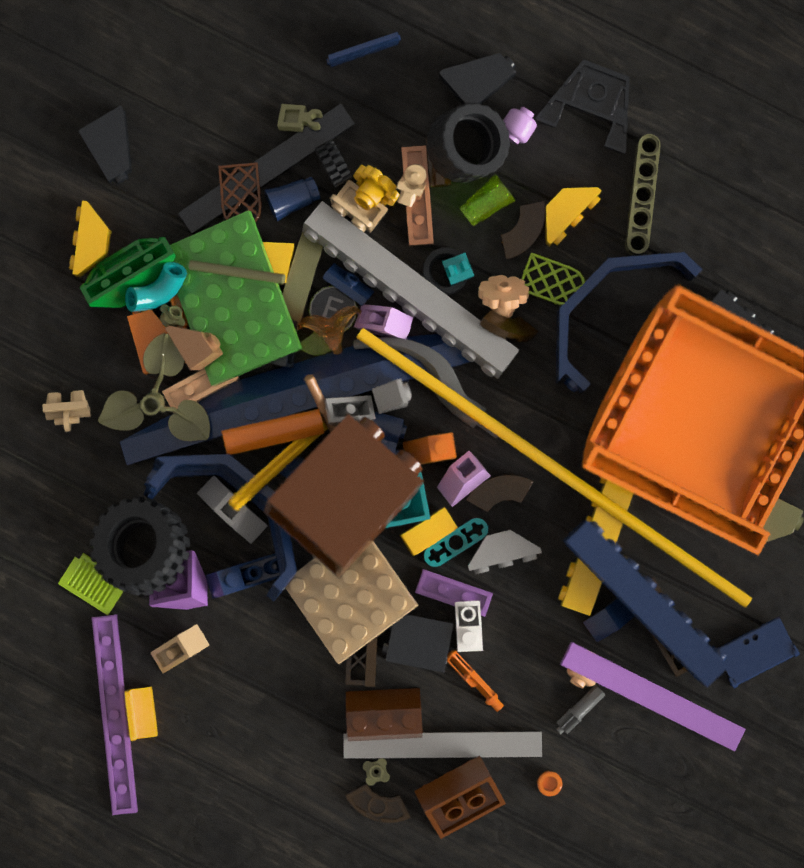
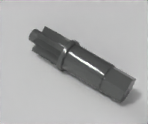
M594 685L556 722L559 725L556 730L560 734L564 731L568 734L605 694Z

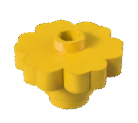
M360 165L353 175L357 180V186H359L354 200L365 210L376 207L379 202L384 206L386 204L393 206L400 196L396 191L397 186L392 180L384 176L380 170L370 165H367V167Z

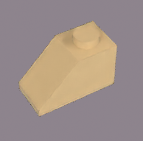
M196 624L150 653L162 673H165L208 647L209 643Z

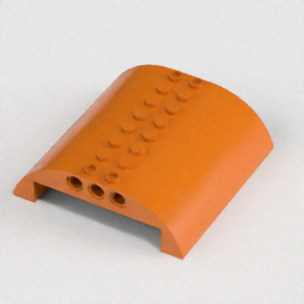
M679 286L674 287L651 312L614 377L590 429L583 455V468L759 555L770 535L763 526L804 450V351Z

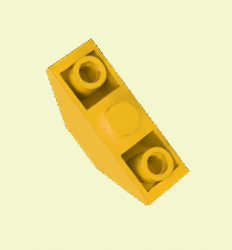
M598 187L563 188L545 207L546 244L549 247L553 243L558 245L567 236L564 231L570 225L575 227L584 218L581 213L587 207L591 210L601 200L598 197L601 193Z
M82 201L81 207L78 206L76 211V221H79V228L73 234V245L76 246L75 255H71L69 268L73 270V275L77 277L84 275L108 256L111 237L110 229L87 201Z

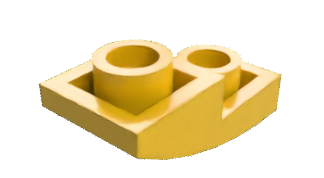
M443 507L432 514L429 520L418 522L400 536L412 556H415L458 527L447 509Z

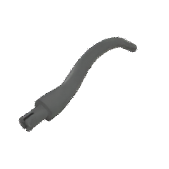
M379 337L380 340L393 349L404 352L420 361L429 374L484 412L486 411L485 407L467 397L453 368L441 354L428 346L412 340ZM359 339L354 340L355 349L370 348ZM436 394L440 402L462 422L471 428L477 425L494 438L498 437Z

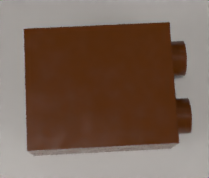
M349 414L270 497L264 513L337 578L344 574L415 496L424 482L418 476L422 471V466L411 454L404 450H399L396 455L393 454L381 443L385 435L376 423L364 416L357 422Z

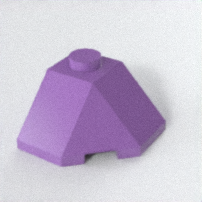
M186 551L189 553L188 560L183 561L182 566L185 568L182 574L178 572L175 575L177 580L172 585L166 583L165 590L161 592L154 590V593L149 596V606L185 610L207 606L208 583L195 551Z

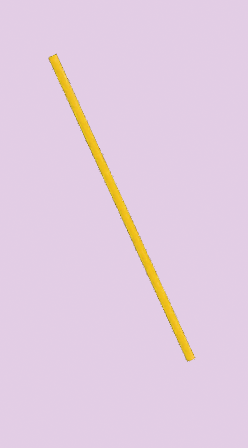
M362 328L356 338L738 604L744 608L748 606L752 597L365 328Z

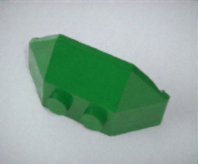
M159 237V239H138L96 264L80 289L90 307L122 308L126 305L125 295L129 287H140L153 283L159 277L164 264L173 262L176 255L165 237Z

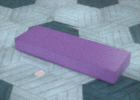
M424 569L415 593L455 606V602L480 601L481 616L484 617L493 595L491 592Z

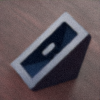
M616 598L583 621V624L595 641L599 642L619 630L635 616Z

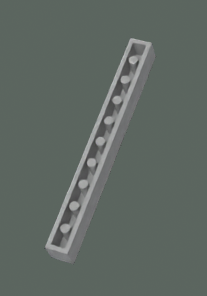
M323 201L304 222L302 231L308 240L322 245L324 251L329 256L340 259L349 271L353 273L356 271L369 286H376L383 292V296L387 300L401 305L407 315L415 316L422 321V325L430 332L435 331L442 336V340L448 346H455L461 351L465 359L470 362L475 361L488 376H494L498 379L517 355L519 349L507 340L479 325L481 321Z

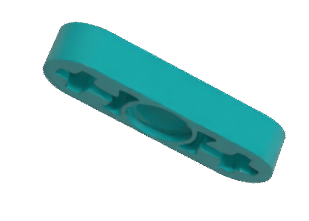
M480 518L471 519L428 547L424 552L426 563L432 567L441 566L482 540L488 533L486 522ZM472 523L482 524L484 527L481 529L482 535H471L469 538L473 541L468 544L465 535L460 530L465 528L467 533L472 530ZM454 535H458L463 539V546L458 550H454L449 546V539ZM444 541L447 550L452 554L447 557L446 552L439 556L441 561L438 563L435 560L430 561L428 559L431 555L430 550L439 551L442 549L439 544Z

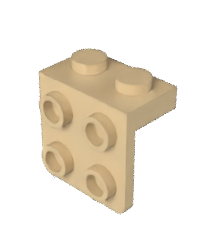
M348 180L337 196L334 194L331 196L330 200L333 210L343 217L347 215L352 219V224L361 231L365 232L367 230L371 233L387 213L388 208L380 202L370 210L361 208L354 200L359 186Z

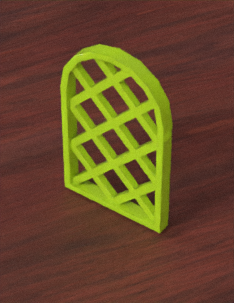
M534 253L530 254L521 279L524 280L525 275H527L529 283L525 284V286L531 285L534 292L529 291V294L558 305H563L564 303L556 301L557 299L564 297L565 301H567L566 295L576 292L585 283L584 277L573 267ZM535 257L545 260V262L538 265ZM532 259L535 264V267L528 269L530 261ZM551 263L561 266V268L554 271ZM548 264L551 273L543 276L540 267ZM537 269L540 278L532 281L529 272ZM567 269L572 270L577 274L570 276ZM564 270L568 278L559 281L556 273ZM553 275L557 283L548 286L545 278ZM579 276L582 280V285L575 287L572 279ZM542 280L546 288L538 292L534 283ZM570 281L573 289L564 292L561 284ZM559 286L562 294L553 297L550 289ZM548 291L550 298L539 294Z

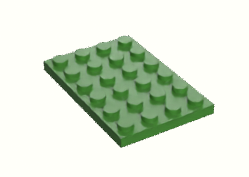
M251 211L241 213L170 245L176 255L173 262L182 265L187 271L184 283L177 294L190 329L211 333L217 337L221 344L220 349L223 354L205 367L211 386L221 384L302 349L278 283L189 270V262L194 260L274 273Z

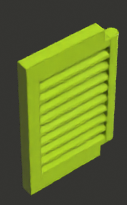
M83 553L80 559L77 557L73 559L58 584L106 615H109L123 591L106 583L102 579V575L98 574L94 568L97 563L91 561V557Z

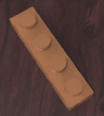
M426 146L401 147L403 175H405V171L410 165L419 164L426 171L424 182L427 183L420 197H416L412 207L406 206L409 246L433 245Z

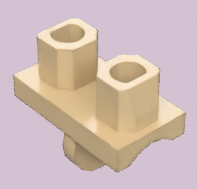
M410 165L406 169L405 175L399 180L397 189H400L401 193L398 203L412 207L416 197H420L427 183L424 182L426 171L421 165Z
M82 390L71 392V402H62L61 393H48L46 404H43V413H45L46 420H54L55 425H64L65 432L71 431V424L80 423V418L91 417V410Z

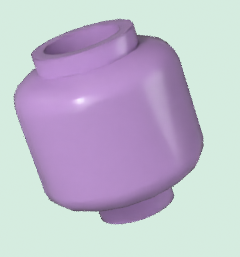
M521 107L520 110L510 109L504 118L505 126L509 132V141L515 145L526 143L537 127L535 120L532 118L534 114L524 107Z

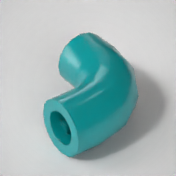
M167 262L164 264L159 277L153 283L146 286L129 287L125 295L128 310L131 312L147 311L166 304L182 287L187 275L186 269L178 263Z

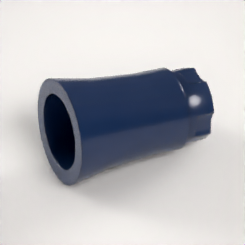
M312 177L264 190L266 200L276 222L321 199L317 185Z

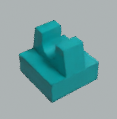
M466 253L442 262L451 285L474 277Z

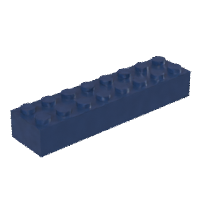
M583 520L562 542L700 684L706 687L711 685L729 667L725 662L727 657L717 647H710L707 644L710 639L700 629H693L690 626L692 621L686 614L679 610L676 612L672 608L675 603L665 593H658L654 589L657 585L650 577L644 574L641 576L637 572L639 566L630 557L626 556L624 558L619 553L622 549L614 540L609 538L606 540L601 535L604 530L595 521Z

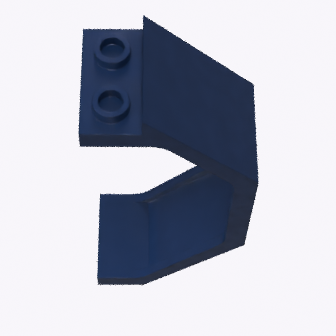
M685 252L608 258L557 311L556 383L564 377L566 379L564 384L573 393L576 391L582 393L591 384L569 363L567 358L569 314L609 273L672 266L691 281L702 269Z
M229 454L156 457L152 471L146 478L147 481L144 484L146 489L143 495L153 499L171 478L192 476L220 477L238 492L255 475ZM265 485L249 501L264 513L267 501L275 492ZM264 513L268 518L279 569V578L266 595L274 602L297 572L290 535Z

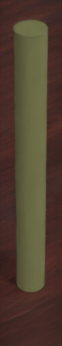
M194 260L189 262V270L284 284L285 274Z

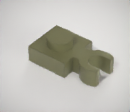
M281 104L277 127L282 131L303 132L304 126H308L312 130H320L319 122L312 121L314 118H323V114L318 109L307 112V108L304 105Z

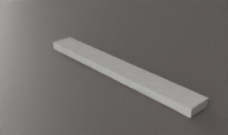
M542 731L422 732V738L348 742L347 733H344V758L542 757Z

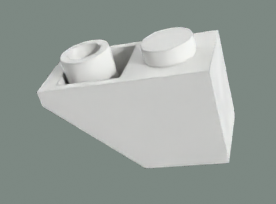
M480 601L455 602L457 651H483Z

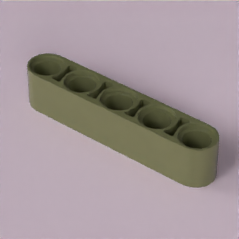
M653 134L642 136L636 147L625 249L632 256L642 255L648 249L650 242L661 147L658 137ZM645 141L652 142L655 150L650 153L645 152L642 148V143ZM640 166H649L652 170V175L649 177L642 176L639 172ZM638 190H646L649 194V199L647 201H640L636 196ZM634 215H644L646 224L643 226L635 224ZM633 238L641 239L643 249L634 250L631 246V240Z

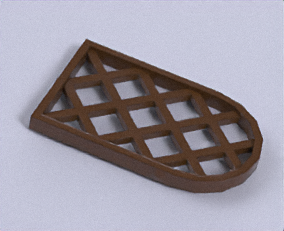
M258 163L218 166L221 208L224 218L228 220L233 213L239 215L236 209L242 203L248 208L247 211H251L256 215L254 219L256 223L261 215L262 208ZM252 166V168L248 172L241 168ZM225 168H235L231 174L225 170ZM238 169L245 174L240 182L233 177ZM254 169H256V179L250 175ZM222 172L228 176L223 183ZM247 177L254 182L250 189H247L242 184ZM230 179L237 183L232 191L225 186ZM256 185L258 197L251 192L256 187ZM239 187L246 191V194L241 199L234 194ZM223 188H224L228 193H230V194L225 198V200H224V195H223ZM249 194L256 199L251 206L244 202ZM231 196L239 201L234 208L226 203ZM259 202V210L257 213L253 208ZM225 206L231 210L227 216L225 213Z

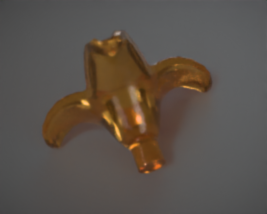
M347 306L337 311L330 318L316 315L307 316L301 319L298 328L307 327L313 330L325 340L328 347L337 355L343 351L341 342L346 325L352 316L361 314L362 311L355 306Z

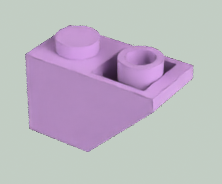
M468 451L448 468L437 488L453 507L488 479L490 474L479 460Z

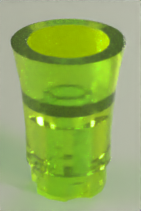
M494 174L459 209L474 227L480 220L483 222L495 212L515 202V199L497 175Z

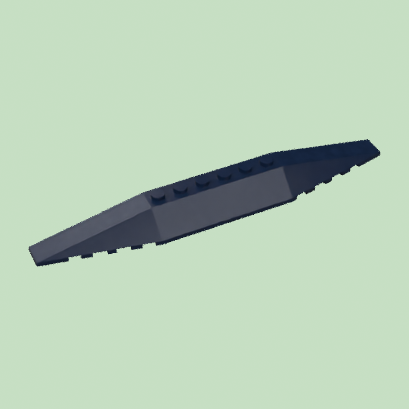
M439 334L410 336L406 338L432 348L441 354L451 367L470 362L463 357L461 351L455 346H448ZM354 346L294 363L293 368L281 367L235 381L198 401L205 409L210 421V436L207 440H179L170 432L168 421L171 415L120 441L126 464L131 465L222 437V430L318 408L304 380L310 374L314 376L325 399L354 397L372 392L373 388L401 379L403 383L415 378L372 348L355 349ZM396 350L428 372L420 361L404 352Z

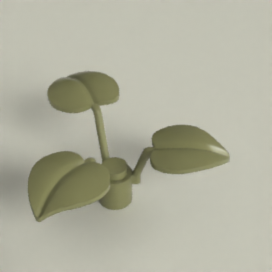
M163 333L154 338L146 348L143 356L146 371L150 374H159L152 392L147 394L141 403L138 404L136 396L131 392L121 390L113 393L105 402L103 411L98 419L99 423L115 430H132L143 422V412L148 415H154L159 411H171L174 414L170 416L168 426L173 436L183 441L207 440L209 438V417L205 409L198 402L186 399L179 404L178 409L164 406V397L158 393L163 376H175L182 370L185 362L169 334Z

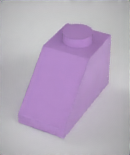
M364 304L360 307L354 327L360 330L365 328L370 333L382 337L406 339L410 332L413 317L392 307Z

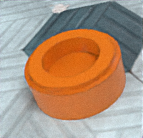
M545 771L538 777L537 786L543 795L555 796L562 788V780L556 772Z

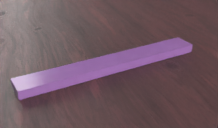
M117 615L92 617L112 815L137 813Z
M570 642L560 665L733 751L736 750L746 730Z

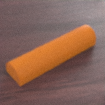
M315 409L222 430L221 433L226 453L233 455L324 434V427L320 411Z

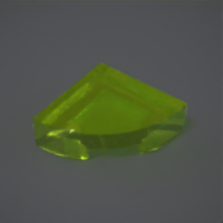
M317 331L301 342V350L309 355L319 356L332 351Z

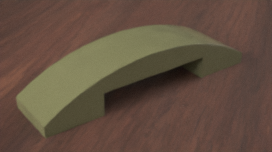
M304 232L301 234L282 294L291 319L298 321L297 331L300 327L311 285L324 248L318 242L313 243L308 240Z

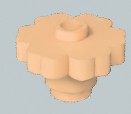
M505 275L491 276L488 281L480 283L478 297L482 299V304L490 307L491 310L499 315L509 318L513 315L515 309L519 307V304L527 303L529 287L525 286L524 280L515 276L509 278Z

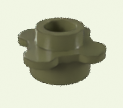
M163 304L160 307L162 311L160 320L164 326L177 327L178 325L183 327L185 325V320L182 318L183 311L179 306L170 307Z
M379 758L377 761H366L363 764V769L367 774L366 783L368 785H374L375 782L380 781L387 782L390 779V775L386 771L387 761L385 759ZM375 769H377V770L379 771L378 774H375V773H374V770H375Z

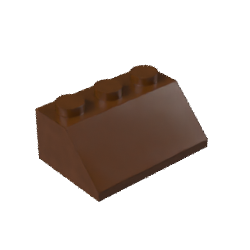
M420 688L346 692L348 742L422 738Z
M480 756L469 760L458 768L445 773L443 776L414 791L440 839L506 804Z

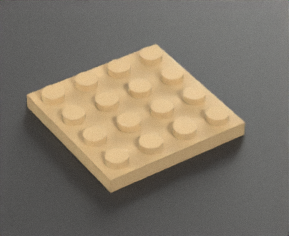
M374 541L340 578H337L321 562L314 558L298 570L286 586V590L337 664H341L418 606Z

